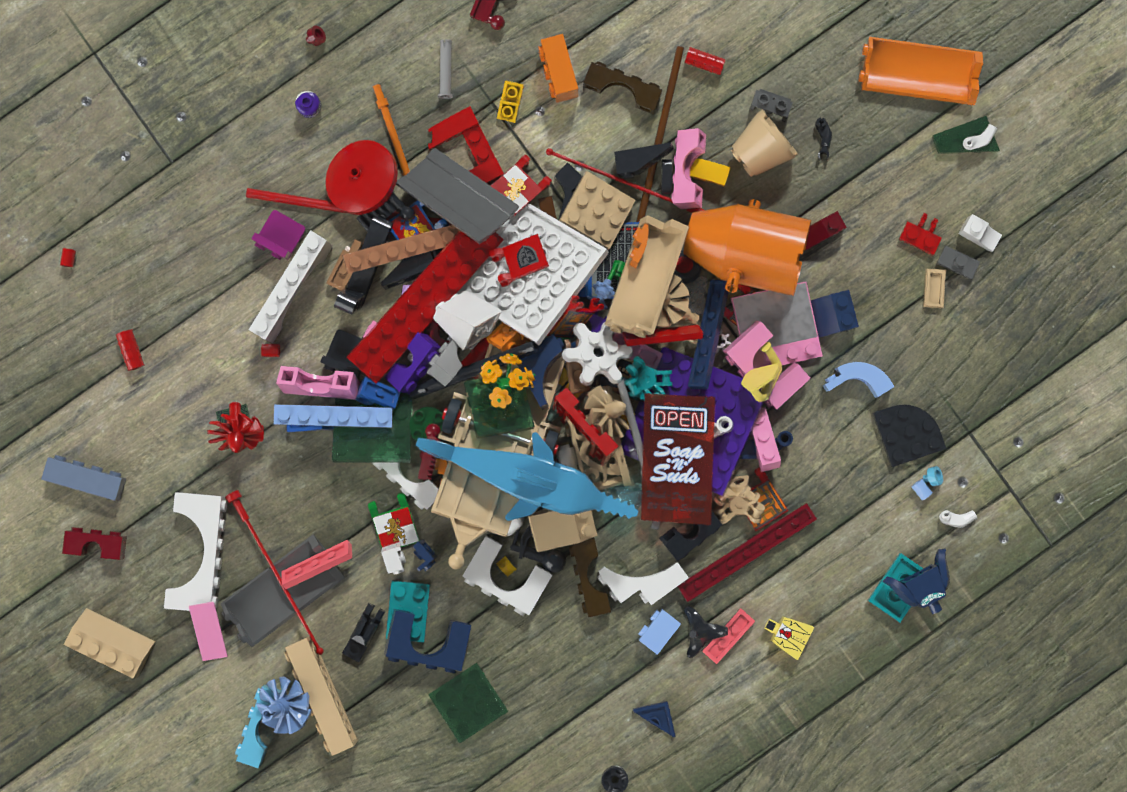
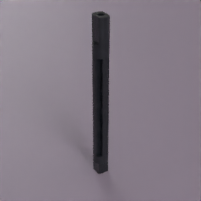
M531 341L459 369L446 386L442 385L435 378L420 383L410 392L409 397L412 399L424 397L479 376L482 371L481 367L487 361L492 362L496 360L500 367L505 366L508 363L501 362L499 358L508 353L515 354L519 360L538 353V345Z

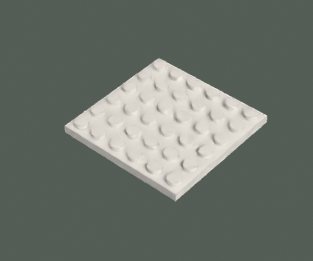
M528 204L498 229L496 233L504 241L497 248H503L538 233L549 267L514 280L508 286L502 287L498 281V275L510 273L505 256L498 262H494L489 256L457 293L461 294L467 291L499 308L502 312L498 320L537 345H540L568 308L572 296H577L609 252L591 239L533 205Z

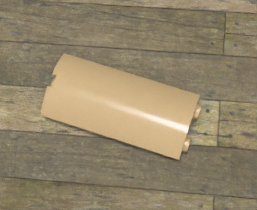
M648 215L640 219L638 225L641 229L644 224L648 225L649 232L645 251L636 268L629 265L632 260L629 256L636 247L632 242L604 324L610 327V330L613 332L621 333L623 331L645 338L646 335L654 334L689 226L671 219L664 223Z

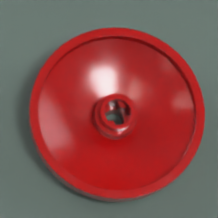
M360 140L345 146L332 159L326 173V191L332 203L342 211L353 215L367 214L378 209L388 200L395 188L398 175L395 158L387 148L371 140Z

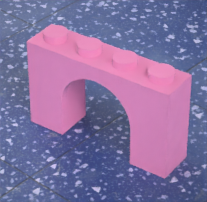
M756 320L723 351L726 355L724 357L731 366L735 365L739 369L737 371L739 376L744 378L747 372L754 369L753 359L756 352L773 337V334L761 321ZM792 363L779 375L769 399L764 401V404L768 408L778 409L811 378L799 364Z

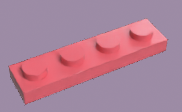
M346 540L281 571L282 586L288 589L352 558V544Z

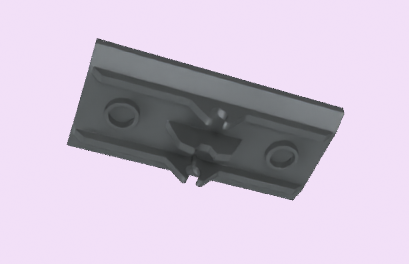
M433 148L423 161L396 182L398 187L479 244L488 239L519 209V205L436 148Z

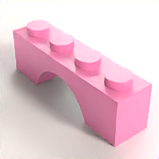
M699 128L678 130L677 138L675 139L676 156L674 157L675 174L673 175L674 192H672V202L680 209L702 208L703 189L692 182L690 169L696 158L705 153L706 134Z
M281 366L276 384L285 394L356 400L360 382L354 372L335 371L330 376H318L307 373L297 367Z

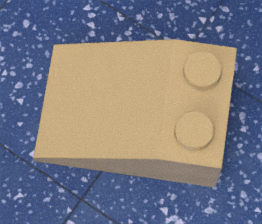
M543 509L528 516L537 552L580 543L597 536L591 510L575 515H565Z

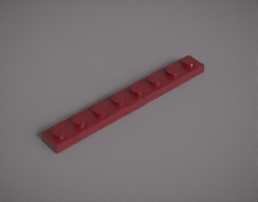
M803 504L677 586L685 600L689 602L808 526L817 518L808 504Z

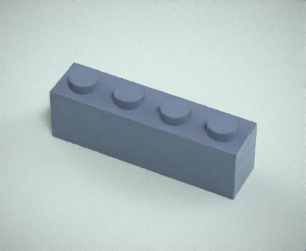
M55 455L54 458H47L41 480L114 501H120L126 478L121 477V473L115 471L105 473L102 472L103 468L92 465L91 468L84 466L85 463L73 460V463L67 462L66 457Z

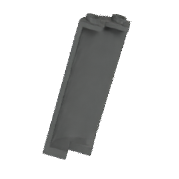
M313 534L273 565L282 579L281 571L325 551L326 548ZM337 565L288 588V591L299 611H301L345 577ZM271 567L264 570L220 603L223 609L221 612L223 617L227 621L231 620L236 625L239 631L237 634L239 639L243 643L247 642L251 647L255 646L296 615Z

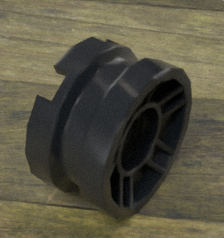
M619 766L608 767L603 772L601 778L602 785L607 792H623L629 782L628 774ZM612 777H618L619 782L613 784L611 781Z

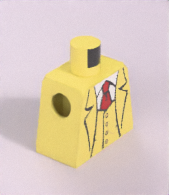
M782 616L779 623L769 618L764 629L773 633L770 641L798 660L814 627Z

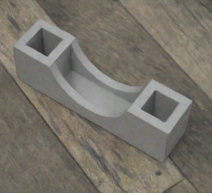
M450 336L447 338L449 340L448 344L445 342L439 348L440 355L436 354L429 362L431 367L427 371L444 386L454 378L462 367L457 356V348L459 346ZM479 342L470 346L469 349L472 350Z

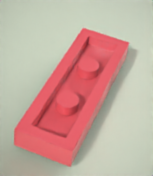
M740 608L724 625L728 628V635L712 639L702 652L717 664L753 625L755 620Z

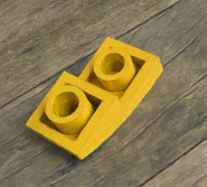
M505 80L497 119L516 122L524 84Z
M696 158L690 169V177L724 187L731 167Z

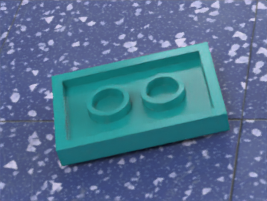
M899 553L867 601L900 623L911 606L904 603L882 581L887 576L900 581L923 568L902 553Z
M391 581L386 639L393 609H399L415 614L410 641L425 642L430 584Z

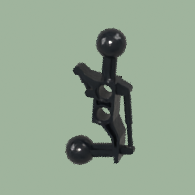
M555 455L554 462L559 463L558 458ZM539 507L536 510V512L541 511L545 508ZM530 524L521 537L520 546L516 545L520 528L515 532L510 549L519 553V559L525 557L540 562L545 570L550 573H558L564 569L566 557L562 551L550 549L547 552H537L535 548L528 546L529 540L533 536Z

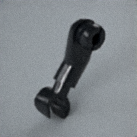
M820 117L815 123L822 138L821 151L818 153L819 161L821 154H826L827 160L829 159L828 148H830L832 132L826 119H821Z

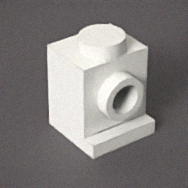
M400 542L382 547L381 553L388 574L392 572L393 574H399L404 571L403 563L406 560L403 551L399 552L401 550Z

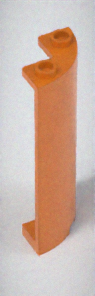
M869 37L868 43L863 45L862 55H865L863 71L860 70L858 79L859 82H862V90L975 105L980 90L979 76L983 66L982 52Z

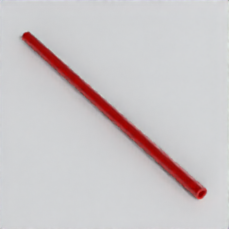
M247 188L246 191L247 198L346 213L335 206L332 201ZM394 212L392 215H390V216H389L387 219H385V220H390V219H392L394 216H396V215L399 214L400 212ZM428 217L433 225H435L439 220H441L439 218Z

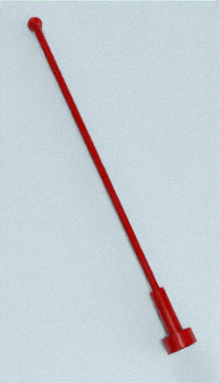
M551 148L546 150L548 156H556L673 203L669 197L553 152ZM691 208L686 211L693 213L703 211L704 209Z
M239 490L228 494L225 497L228 504L233 503L240 518L247 524L312 640L316 653L322 655L324 653L323 648L319 647L288 589L282 586V579L249 522L250 518L240 502L242 495Z

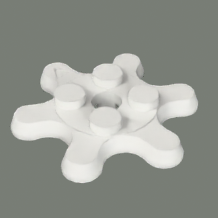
M605 322L597 333L589 331L585 324L577 323L573 327V333L579 340L578 346L566 348L562 352V358L566 362H578L581 364L583 371L579 379L581 384L585 386L591 385L598 374H604L611 383L618 384L622 380V374L616 367V363L619 359H628L633 354L631 346L618 345L613 341L612 336L614 332L610 330V327L604 325ZM595 348H601L600 350L603 352V356H595L593 350Z

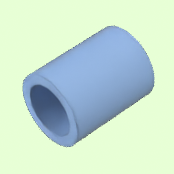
M920 479L911 486L922 501L933 493L923 479Z

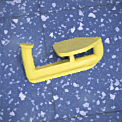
M766 342L761 347V350L767 354L772 364L750 370L745 374L741 385L751 392L754 399L758 402H764L769 399L782 371V363L771 347L770 342Z

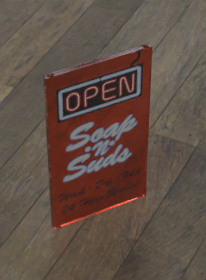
M645 393L641 520L711 525L716 397Z

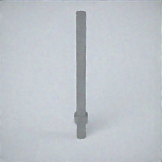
M621 380L617 386L622 402L626 404L625 413L641 464L642 478H645L648 491L653 492L656 488L654 481H651L650 478L654 474L647 461L624 380Z

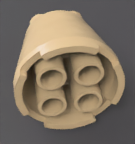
M763 109L754 116L733 144V149L731 150L738 162H744V169L751 177L779 166L798 155L794 147L791 146L787 138L771 118L766 115Z

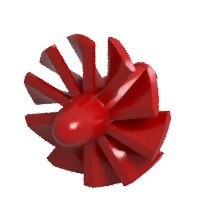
M238 402L229 404V415L221 414V417L227 423H221L220 421L209 422L210 425H216L220 428L207 430V434L220 436L208 440V442L213 444L227 440L218 448L220 451L230 448L232 452L239 453L246 447L252 450L259 441L262 442L264 439V426L261 425L257 417L254 416L250 419L241 412V404Z

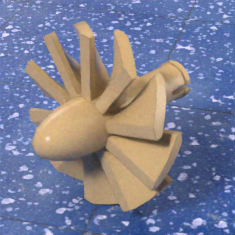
M674 274L656 325L658 327L672 326L663 309L666 310L673 324L677 323L685 315L668 307V305L684 312L688 310L689 298L670 301V299L689 296V291L682 282L669 294L682 280Z
M601 385L595 387L586 395L589 398L584 408L585 410H590V415L586 416L585 420L589 425L597 426L599 436L603 434L605 425L608 435L614 441L613 429L620 438L624 437L618 423L629 430L630 427L626 420L620 418L621 415H626V404L621 402L622 399L619 394L612 392V387Z

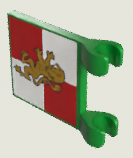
M403 492L397 495L401 506L399 508L379 514L375 501L368 504L381 548L398 542L401 543V547L420 541L407 497Z

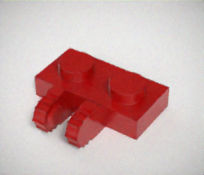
M923 213L917 225L906 222L898 240L933 256L942 237L932 233L938 223V219L934 218L931 221L927 231L922 226L927 220L928 215Z

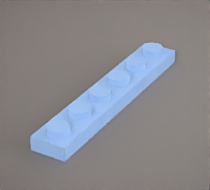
M274 404V424L392 428V408Z

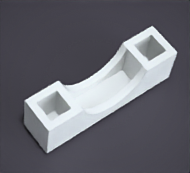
M386 440L371 456L374 460L372 462L373 465L379 470L383 468L388 473L386 477L391 482L395 483L397 481L402 486L400 490L406 496L412 495L416 499L414 503L421 510L423 508L428 510L434 504L439 488L431 480L414 483L405 478L400 469L402 453L390 441Z

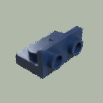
M424 539L418 541L413 546L415 549L413 551L420 560H425L417 568L418 571L424 569L426 572L437 563L434 559L438 556Z

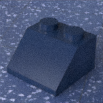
M849 290L811 300L819 338L859 327Z

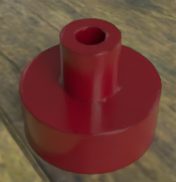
M317 25L309 28L306 37L307 43L314 46L324 43L326 35L323 29Z

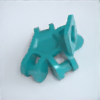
M635 356L633 364H629L626 367L627 372L632 376L624 381L625 386H628L630 389L628 396L636 401H647L650 405H654L657 400L666 398L665 392L659 386H672V382H670L672 370H655L646 366L642 358ZM656 375H662V382H657Z

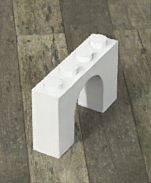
M486 535L463 574V577L466 578L464 582L473 587L475 584L482 588L481 592L490 597L492 594L499 598L497 601L505 606H508V604L514 606V611L520 615H530L553 574L536 565L526 583L519 589L507 591L499 588L491 577V566L503 545Z

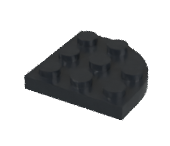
M896 405L872 413L891 467L947 449L938 424L930 414L921 408L912 405Z

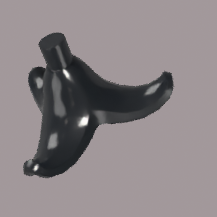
M690 606L684 608L690 626V644L687 657H695L708 640L728 635V628L726 626L707 623L694 608Z

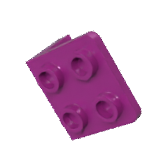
M273 210L260 233H254L251 239L256 242L254 246L263 251L268 249L272 251L271 255L280 261L282 258L288 261L306 228L279 211Z

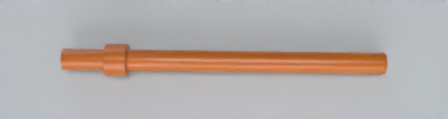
M380 84L373 86L377 98L376 103L378 109H381L403 176H405L410 170L388 109V100L384 97Z

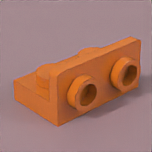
M503 322L486 337L488 343L502 352L523 345L529 340Z

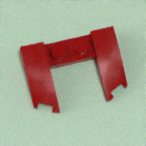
M471 106L428 129V132H432V143H428L429 150L463 134L478 164L469 172L487 184L498 180L504 174Z
M566 387L555 396L552 410H557L558 415L563 416L560 421L564 425L569 420L592 445L589 454L593 458L596 456L598 460L602 459L600 464L604 466L619 446L607 432L599 436L597 428L593 424L589 425L587 423L584 413L581 410H576L579 401Z

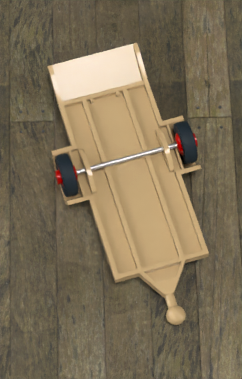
M489 344L485 358L502 351ZM561 356L552 365L547 374L545 395L549 407L544 410L539 406L529 386L521 391L517 390V388H512V391L509 393L512 401L505 408L500 406L497 408L493 407L489 395L499 385L496 382L485 384L482 380L483 377L479 375L471 397L454 392L448 409L445 408L443 412L442 432L438 438L455 443L454 447L514 452L534 456L532 434L536 432L552 450L553 456H555L559 446L556 444L561 427L546 423L545 421L565 360ZM512 364V366H511V372H512L515 368H518L517 364H516V365H513V364ZM507 365L500 367L503 372L500 378H505ZM448 461L431 512L450 518L458 546L455 554L449 557L448 563L451 568L460 569L464 565L463 553L465 547L485 532L489 531L507 537L512 520H506L505 516L519 501V498L498 489L452 461Z

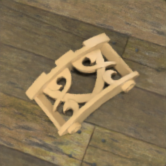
M569 420L565 430L567 437L571 436L580 471L587 476L591 473L595 474V480L599 477V472L603 473V480L593 483L597 489L603 490L624 484V487L632 485L618 433L613 429V437L619 447L612 456L616 460L615 464L609 463L610 468H608L607 463L601 466L586 455L590 443L583 435L576 433L575 426ZM605 425L603 428V433L607 432ZM576 439L579 440V441H584V442L582 443L580 452H579V449H578V445H577ZM582 461L590 466L586 472L584 471ZM607 474L621 475L618 477L607 479Z

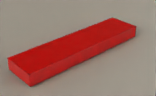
M699 325L655 329L654 334L646 335L645 338L623 332V339L627 346L703 338V331Z

